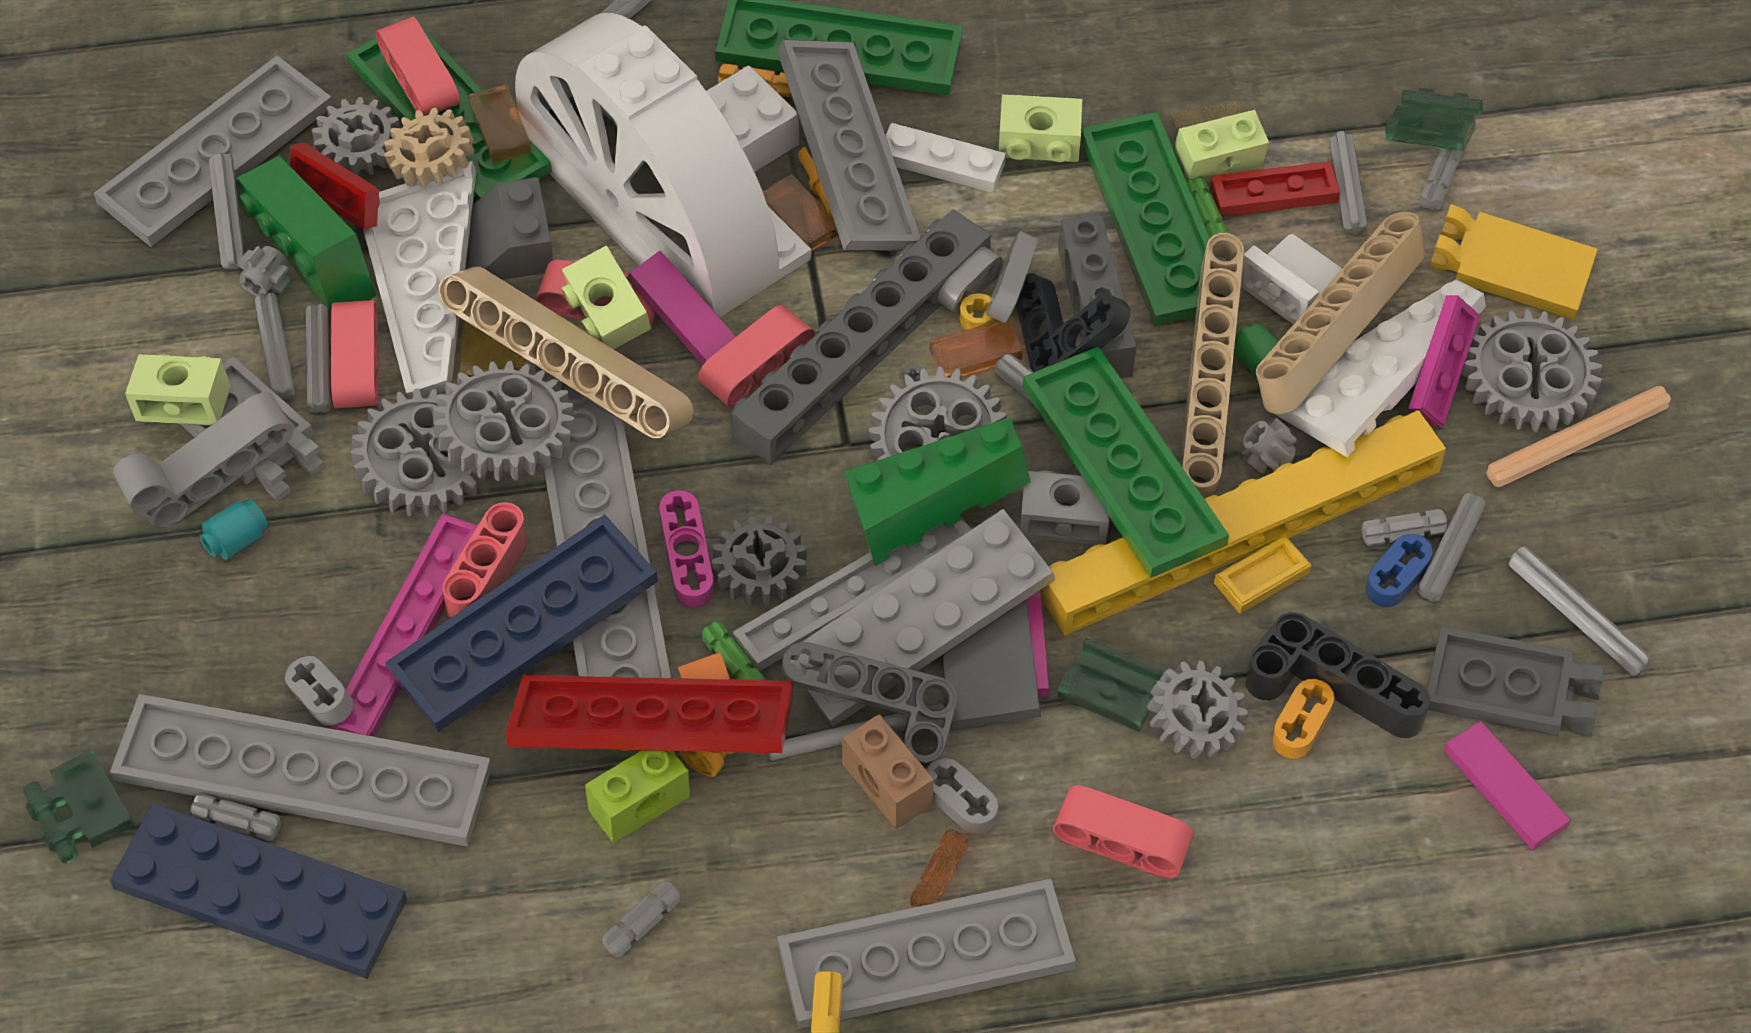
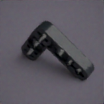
M1035 273L1026 274L1021 292L1015 304L1030 367L1033 372L1093 348H1103L1122 333L1130 318V307L1127 302L1110 294H1102L1064 323L1053 282ZM1047 318L1046 327L1039 336L1040 326L1043 320ZM1084 329L1083 339L1080 345L1076 347L1077 336Z

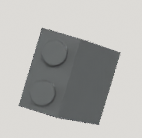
M538 177L498 183L472 205L467 248L470 268H484L502 280L545 273L548 263L553 261Z

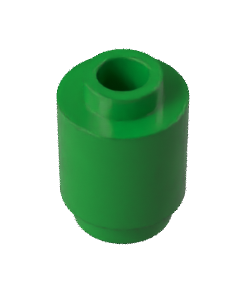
M1263 324L1245 325L1236 333L1234 356L1257 378L1256 368L1279 340Z

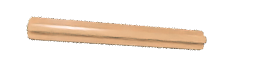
M1655 386L1489 464L1486 472L1487 477L1491 480L1493 486L1502 487L1667 409L1671 397L1666 393L1663 386Z

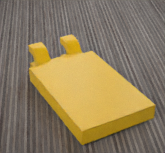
M1451 204L1441 235H1439L1430 267L1457 272L1456 279L1472 288L1574 320L1598 249L1480 211L1477 219L1474 220L1465 209ZM1455 240H1462L1461 245L1459 246Z

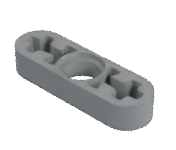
M1020 230L1018 231L1004 260L986 315L1003 323H1006L1021 292L1038 243L1037 238Z

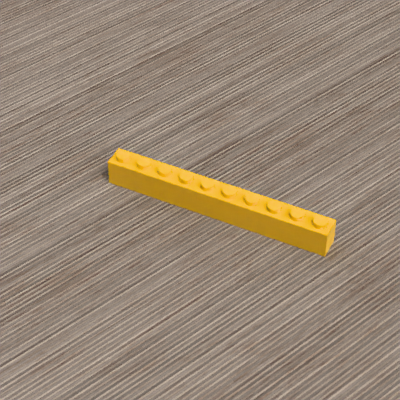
M1419 410L1404 417L1402 415L1395 416L1383 426L1372 430L1368 435L1361 434L1354 441L1355 450L1348 457L1330 447H1323L1314 452L1309 458L1295 464L1286 463L1281 465L1272 474L1258 480H1246L1236 489L1223 495H1212L1205 498V501L1229 534L1227 546L1150 578L1122 537L1106 545H1095L1089 548L1083 555L1067 562L1058 561L1050 565L1049 567L1053 571L1055 580L1040 589L1041 600L1062 634L1066 636L1245 558L1283 535L1291 538L1440 472L1446 447Z

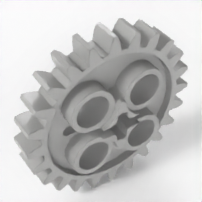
M1526 309L1523 318L1518 319L1511 310L1508 311L1506 322L1495 315L1490 326L1482 323L1478 334H1474L1462 370V376L1467 377L1465 389L1475 391L1474 404L1487 402L1484 414L1490 415L1495 411L1501 413L1500 424H1504L1509 418L1515 419L1517 430L1523 427L1524 422H1530L1533 431L1538 432L1540 424L1545 422L1554 431L1559 419L1569 426L1574 415L1582 418L1587 406L1593 405L1602 380L1599 378L1602 364L1595 363L1598 350H1587L1590 342L1589 337L1576 338L1578 326L1575 325L1567 330L1562 328L1563 317H1559L1554 323L1548 322L1546 311L1542 312L1539 319H1533L1530 310ZM1528 342H1531L1533 347V355L1531 362H1527L1530 354V346ZM1532 377H1533V378H1536V381H1535V384H1534V387H1533V393L1535 394V399H1533V398L1531 397V390H1530V386H1531V383H1532Z
M493 361L490 362L489 371L483 372L475 365L473 366L472 377L461 372L458 373V385L447 382L445 384L446 394L437 395V407L433 408L434 437L439 440V450H448V461L450 463L461 459V471L463 472L473 466L477 467L478 478H482L488 470L494 471L495 481L501 479L503 472H509L513 480H518L519 470L523 469L529 475L535 476L536 464L549 469L551 467V457L561 459L563 457V447H569L571 444V433H574L573 403H568V391H559V381L557 379L545 382L544 370L531 375L529 364H525L520 371H516L512 361H508L505 369L499 370Z
M939 366L936 376L930 378L927 371L923 368L920 371L919 381L915 382L908 374L904 375L906 385L904 389L894 384L890 385L892 400L885 397L878 399L880 408L884 412H872L871 414L873 423L877 425L869 428L870 440L876 441L870 445L872 456L879 457L877 460L902 453L903 447L910 443H918L923 446L1006 419V412H998L1001 409L999 397L989 399L991 391L988 384L976 389V375H971L963 382L961 381L960 369L956 368L951 377L948 378L944 375L943 367ZM922 405H930L935 408L927 415L915 413V410ZM964 415L976 418L972 424L967 426L956 423V420ZM906 423L912 425L904 428L902 427ZM940 430H941V431H946V433H945V432H941L938 438H933V437H932V436H937V435L939 434V431H940Z
M414 389L412 399L407 400L401 392H397V403L395 404L390 403L384 398L381 399L382 412L369 408L367 410L368 422L358 421V434L352 435L353 450H351L352 465H354L355 478L362 479L364 493L374 490L375 503L378 504L389 498V507L392 512L403 504L406 505L407 516H411L416 507H422L425 516H430L431 506L435 505L443 513H447L448 501L452 500L457 505L462 506L464 505L463 492L475 496L477 494V483L486 482V474L482 478H478L477 467L473 466L463 472L461 471V459L450 463L448 457H446L448 456V450H439V440L434 437L433 408L437 407L436 389L430 392L428 398H422L419 389ZM423 426H433L432 428H422ZM389 446H396V447H398V448H395V449H386V448L389 447ZM422 476V478L419 479H411L409 477Z

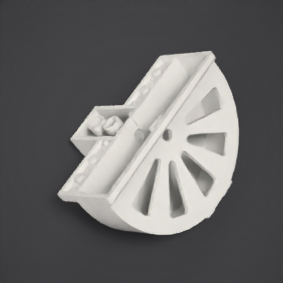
M614 13L597 14L522 59L517 69L515 81L517 111L510 114L509 118L551 161L552 172L549 174L638 266L658 251H661L720 318L811 260V248L768 207L755 175L756 171L799 145V115L749 65L706 91L697 80V75L646 25L642 27L633 20ZM572 96L574 97L575 103L579 110L585 129L581 121L579 120L572 104L568 99ZM553 109V111L555 112V114L557 115V117L559 118V120L561 121L569 135L552 117L548 110ZM602 112L618 127L615 165L611 158ZM645 161L650 166L665 193L637 194L633 190L630 180ZM645 216L682 234L687 241L691 257Z

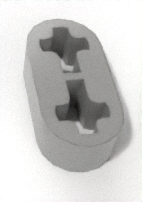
M985 246L979 248L944 282L938 293V302L953 313H960V305L965 297L970 294L982 293L996 279L1002 268L1003 258Z
M305 656L297 659L288 667L285 673V681L288 687L319 723L325 726L337 725L351 714L353 709L351 696L343 684L320 659L315 656ZM309 676L316 680L312 685L305 681ZM327 696L334 701L329 706L322 701Z
M942 758L932 762L926 771L934 779L933 802L968 833L978 835L992 830L997 822L999 808L995 795L957 761ZM940 776L944 780L953 777V788L946 783L940 787L937 786V777ZM969 804L976 809L985 806V816L980 813H976L973 816L969 815Z

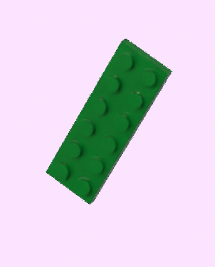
M729 0L715 50V60L721 63L749 65L750 67L784 72L777 52L783 40L854 43L867 84L949 96L962 41L963 26L786 0Z
M422 27L450 73L459 93L460 104L449 108V110H452L455 118L459 116L464 118L466 126H469L474 142L471 143L475 151L474 155L466 156L467 161H473L476 168L473 199L477 202L498 183L536 177L541 179L551 173V161ZM377 38L347 53L348 64L391 108L392 112L400 120L404 117L410 121L416 119V110L386 62L379 48ZM447 110L439 112V115L442 116Z
M1158 112L1082 127V145L1154 326L1196 317L1201 266L1210 237ZM1212 293L1217 297H1225L1220 293Z
M1099 347L1023 377V389L1150 578L1228 545V532Z

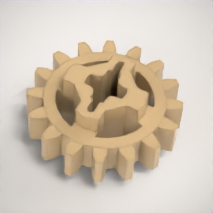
M432 108L429 115L426 116L418 110L415 114L416 119L410 121L404 117L401 119L403 124L401 129L391 128L390 133L393 139L384 141L387 150L384 156L397 180L404 178L407 186H411L416 180H419L422 188H426L430 180H435L438 186L443 185V177L446 175L454 179L458 177L455 169L457 167L467 168L469 163L466 156L474 155L475 152L471 144L474 142L469 126H466L462 116L455 118L452 110L449 109L442 116L439 115L437 108Z

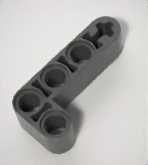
M799 642L787 649L782 660L781 670L784 678L787 681H793L794 686L906 715L908 718L902 742L921 765L934 762L942 754L957 701L955 688L948 680L809 642ZM800 654H806L809 656L808 663L818 667H822L824 658L832 660L826 671L825 683L817 681L821 671L807 669L804 676L796 674L797 666L791 664L790 659L798 660ZM850 665L854 667L859 675L858 684L851 688L840 686L834 678V670L838 666ZM887 676L897 678L903 687L902 695L894 700L883 697L878 689L879 681ZM937 688L945 694L947 700L943 710L932 711L924 705L923 693L926 689ZM920 731L927 732L934 738L935 750L932 754L924 756L913 750L911 738L915 733Z

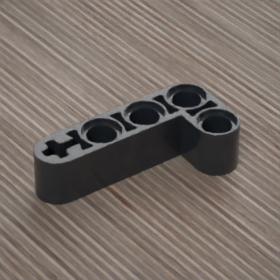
M1297 612L1282 614L1270 627L1252 651L1245 679L1249 693L1260 700L1278 698L1295 676L1302 681L1307 679L1324 681L1333 690L1334 700L1399 738L1414 737L1422 730L1430 705V695L1421 684L1307 616ZM1285 639H1293L1296 640L1298 643H1291L1286 641ZM1323 661H1330L1335 663L1336 666H1329L1324 664ZM1261 670H1270L1273 671L1275 674H1266L1263 673ZM1361 684L1371 685L1375 689H1367L1363 687Z

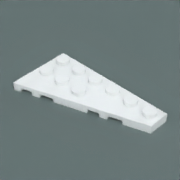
M473 161L468 162L467 168L457 167L455 170L458 177L455 179L449 175L444 176L443 185L438 186L435 180H430L427 187L422 188L419 180H416L411 186H407L405 183L379 192L380 205L378 207L377 227L363 230L405 391L409 399L413 398L414 389H419L422 398H426L433 389H436L438 394L446 391L445 384L447 382L452 383L460 317L449 311L441 302L439 284L446 276L465 270L476 179V168Z
M1457 279L1445 284L1441 289L1412 304L1408 309L1388 321L1382 322L1378 327L1354 340L1295 410L1275 415L1348 457L1355 450L1354 441L1361 434L1368 435L1376 427L1375 419L1382 411L1392 410L1418 381L1446 295H1459L1480 314L1486 308L1484 293Z

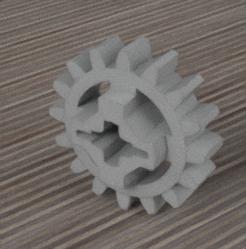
M358 97L354 105H350L346 99L341 100L342 108L337 110L335 107L328 106V117H317L318 127L312 129L315 150L346 169H350L356 175L362 169H365L369 175H373V166L377 164L382 168L388 167L384 153L387 152L384 141L393 139L390 133L391 128L400 129L399 119L392 116V110L389 106L380 110L379 101L376 99L369 105H364L362 97Z
M1184 661L1179 664L1175 671L1170 668L1167 669L1160 678L1161 681L1158 680L1150 693L1154 697L1148 703L1147 709L1157 714L1151 720L1150 725L1151 727L1163 728L1164 732L1159 738L1161 742L1168 741L1169 739L1176 742L1174 745L1175 753L1178 754L1184 747L1190 749L1191 758L1196 759L1204 749L1207 756L1213 758L1220 748L1227 751L1235 742V739L1243 732L1245 727L1241 722L1248 715V710L1237 706L1244 699L1245 695L1243 692H1232L1230 688L1236 681L1233 677L1225 681L1219 678L1221 674L1220 667L1216 666L1209 673L1205 671L1203 661H1198L1193 670ZM1187 686L1186 691L1179 690L1176 695L1172 694L1174 690ZM1218 725H1223L1219 731L1208 734L1209 728L1216 729Z

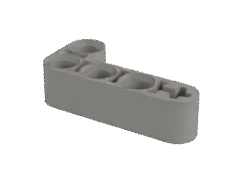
M261 392L246 399L158 464L145 454L135 453L126 456L115 465L113 476L133 511L154 526L160 528L168 527L184 519L282 447L293 435V428L273 394Z

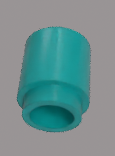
M248 499L243 503L236 501L203 522L202 529L204 533L199 537L204 548L212 557L219 555L222 559L227 560L262 538V532L268 529V522L261 509L253 500Z

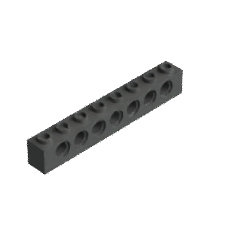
M954 209L941 220L936 219L932 222L926 234L915 244L907 245L894 264L888 269L880 270L869 287L861 294L853 295L848 300L843 311L833 320H826L820 326L817 334L806 345H799L780 369L769 372L755 392L749 397L741 398L732 410L733 438L770 465L775 462L942 305L938 302L937 298L944 282L979 248L985 246L990 249L991 234Z

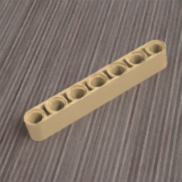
M1399 212L1387 217L1258 365L1256 375L1263 405L1267 412L1284 414L1295 410L1426 255L1419 217L1415 213Z
M1218 233L1209 239L1201 266L1180 465L1190 479L1193 476H1199L1207 481V483H1198L1191 479L1204 499L1215 495L1222 473L1244 258L1243 243L1238 237L1230 233ZM1216 257H1222L1227 259L1228 261L1218 260ZM1212 293H1220L1225 297H1217ZM1208 329H1216L1222 333H1212ZM1204 365H1212L1219 370H1209ZM1199 402H1209L1215 407L1208 408ZM1204 439L1210 442L1211 445H1202L1195 440Z
M471 267L446 276L439 284L440 300L449 311L647 436L661 438L685 427L692 420V403L683 392L486 269Z

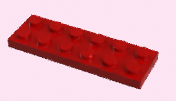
M523 675L505 732L507 746L533 749L541 747L573 748L577 750L618 749L621 751L663 750L666 752L782 753L794 697L793 681Z

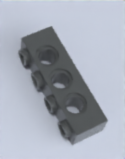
M1102 214L1062 219L1058 252L1074 315L1102 294H1110L1124 300ZM1130 320L1121 334L1101 348V351L1120 378L1133 377L1137 347ZM1084 329L1079 333L1081 341L1084 336Z

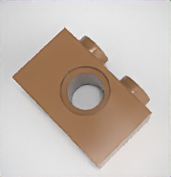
M880 714L842 737L843 766L895 829L933 806L934 779Z

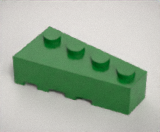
M1010 417L844 471L854 508L875 566L889 559L887 553L903 544L910 548L923 541L922 534L942 523L947 528L960 521V516L969 508L975 505L984 508L1031 482L1023 448Z

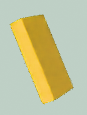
M1283 535L1216 574L1214 584L1239 614H1242L1310 574L1312 565L1288 537Z

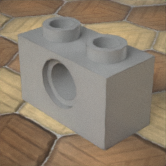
M1048 470L1028 471L1031 482L1024 485L1020 531L1027 539L1106 545L1109 515L1082 475L1056 474ZM1062 503H1066V504H1070V505H1072V506H1063V505H1061V504H1062Z

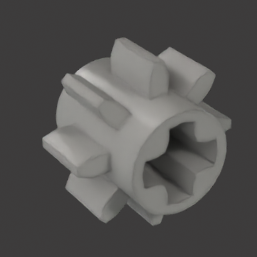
M257 246L254 251L248 249L237 263L243 269L239 278L241 285L254 296L259 294L266 296L268 292L281 294L291 281V278L286 275V272L289 270L287 258L273 247L265 246L261 249Z
M1277 418L1271 425L1265 421H1259L1253 424L1245 433L1243 445L1246 449L1242 451V455L1248 459L1247 463L1261 474L1266 471L1267 467L1275 471L1281 465L1291 463L1295 456V447L1292 444L1297 438Z

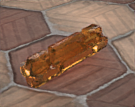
M954 829L945 831L939 843L941 846L935 850L920 878L922 880L921 883L916 885L910 896V906L912 908L939 901V895L943 894L958 866L957 861L962 858L968 847V838L963 833H959Z

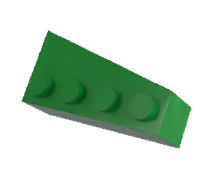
M280 156L237 177L242 194L238 195V201L244 213L249 218L253 216L256 219L263 233L270 237L319 302L328 307L330 316L332 303L368 301L376 297L356 233Z

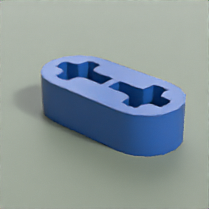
M1406 534L1398 538L1371 569L1366 583L1368 598L1374 604L1381 607H1392L1399 604L1424 576L1432 558L1430 542L1417 534ZM1412 552H1415L1419 555L1418 558L1413 557L1406 565L1402 563L1404 554L1410 555ZM1392 575L1396 577L1394 587L1388 586L1386 589H1383L1379 586L1380 583L1385 584Z

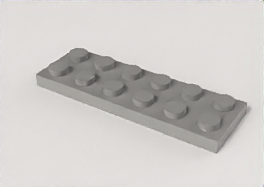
M783 40L777 52L843 249L904 250L907 245L915 244L921 239L854 43Z
M277 55L94 192L96 203L147 245L152 247L213 200L209 159L214 154H230L233 157L237 182V177L255 168L315 122L318 116L324 115L327 112L328 106L333 107L332 97Z
M1002 509L802 642H809L919 671L1054 581V574L1006 511ZM800 654L798 660L790 659V663L797 666L796 674L804 676L807 669L821 671L817 681L825 683L826 671L832 660L824 658L822 667H818L808 663L809 656L806 654ZM841 665L834 670L835 681L840 686L851 688L858 684L859 675L854 667ZM887 676L879 681L878 689L881 695H883L901 682L893 676ZM805 689L832 727L866 706L861 703Z
M1052 879L777 936V945L798 1029L811 1027L815 975L822 971L838 972L843 976L840 1020L1071 971L1075 970L1076 965Z

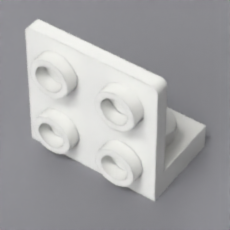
M1289 234L1268 254L1254 245L1244 254L1241 288L1294 325L1342 268L1294 234Z

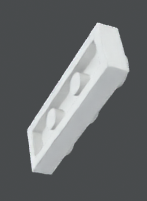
M894 123L890 124L886 133L897 168L994 193L1005 165L1006 153Z

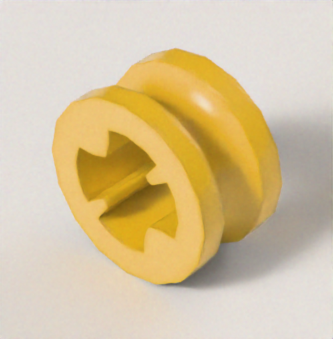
M975 293L963 299L960 305L959 322L965 332L979 336L985 335L994 329L997 320L986 315L991 299L990 296ZM974 311H983V318H975Z

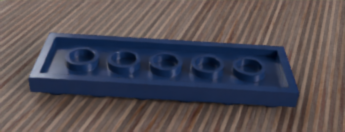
M604 514L386 661V667L388 672L439 732L657 583V572Z
M152 803L110 879L111 885L115 890L368 979L407 900L405 890Z

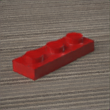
M306 143L291 146L290 167L333 211L363 230L377 227L378 207L380 205L379 188Z
M1331 161L1212 175L1210 185L1214 200L1222 217L1338 203L1340 196Z

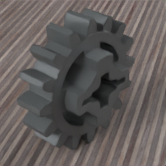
M749 515L748 525L743 526L735 520L732 522V534L723 530L719 533L720 544H713L712 571L713 575H718V586L720 589L730 586L731 599L735 600L741 594L746 595L747 605L751 606L756 597H762L765 606L770 605L772 595L776 594L784 601L787 599V587L794 590L800 588V577L806 576L807 548L806 545H801V534L799 531L789 534V523L787 521L774 526L772 516L767 515L764 523H757L755 516ZM759 559L763 562L764 567L760 566Z

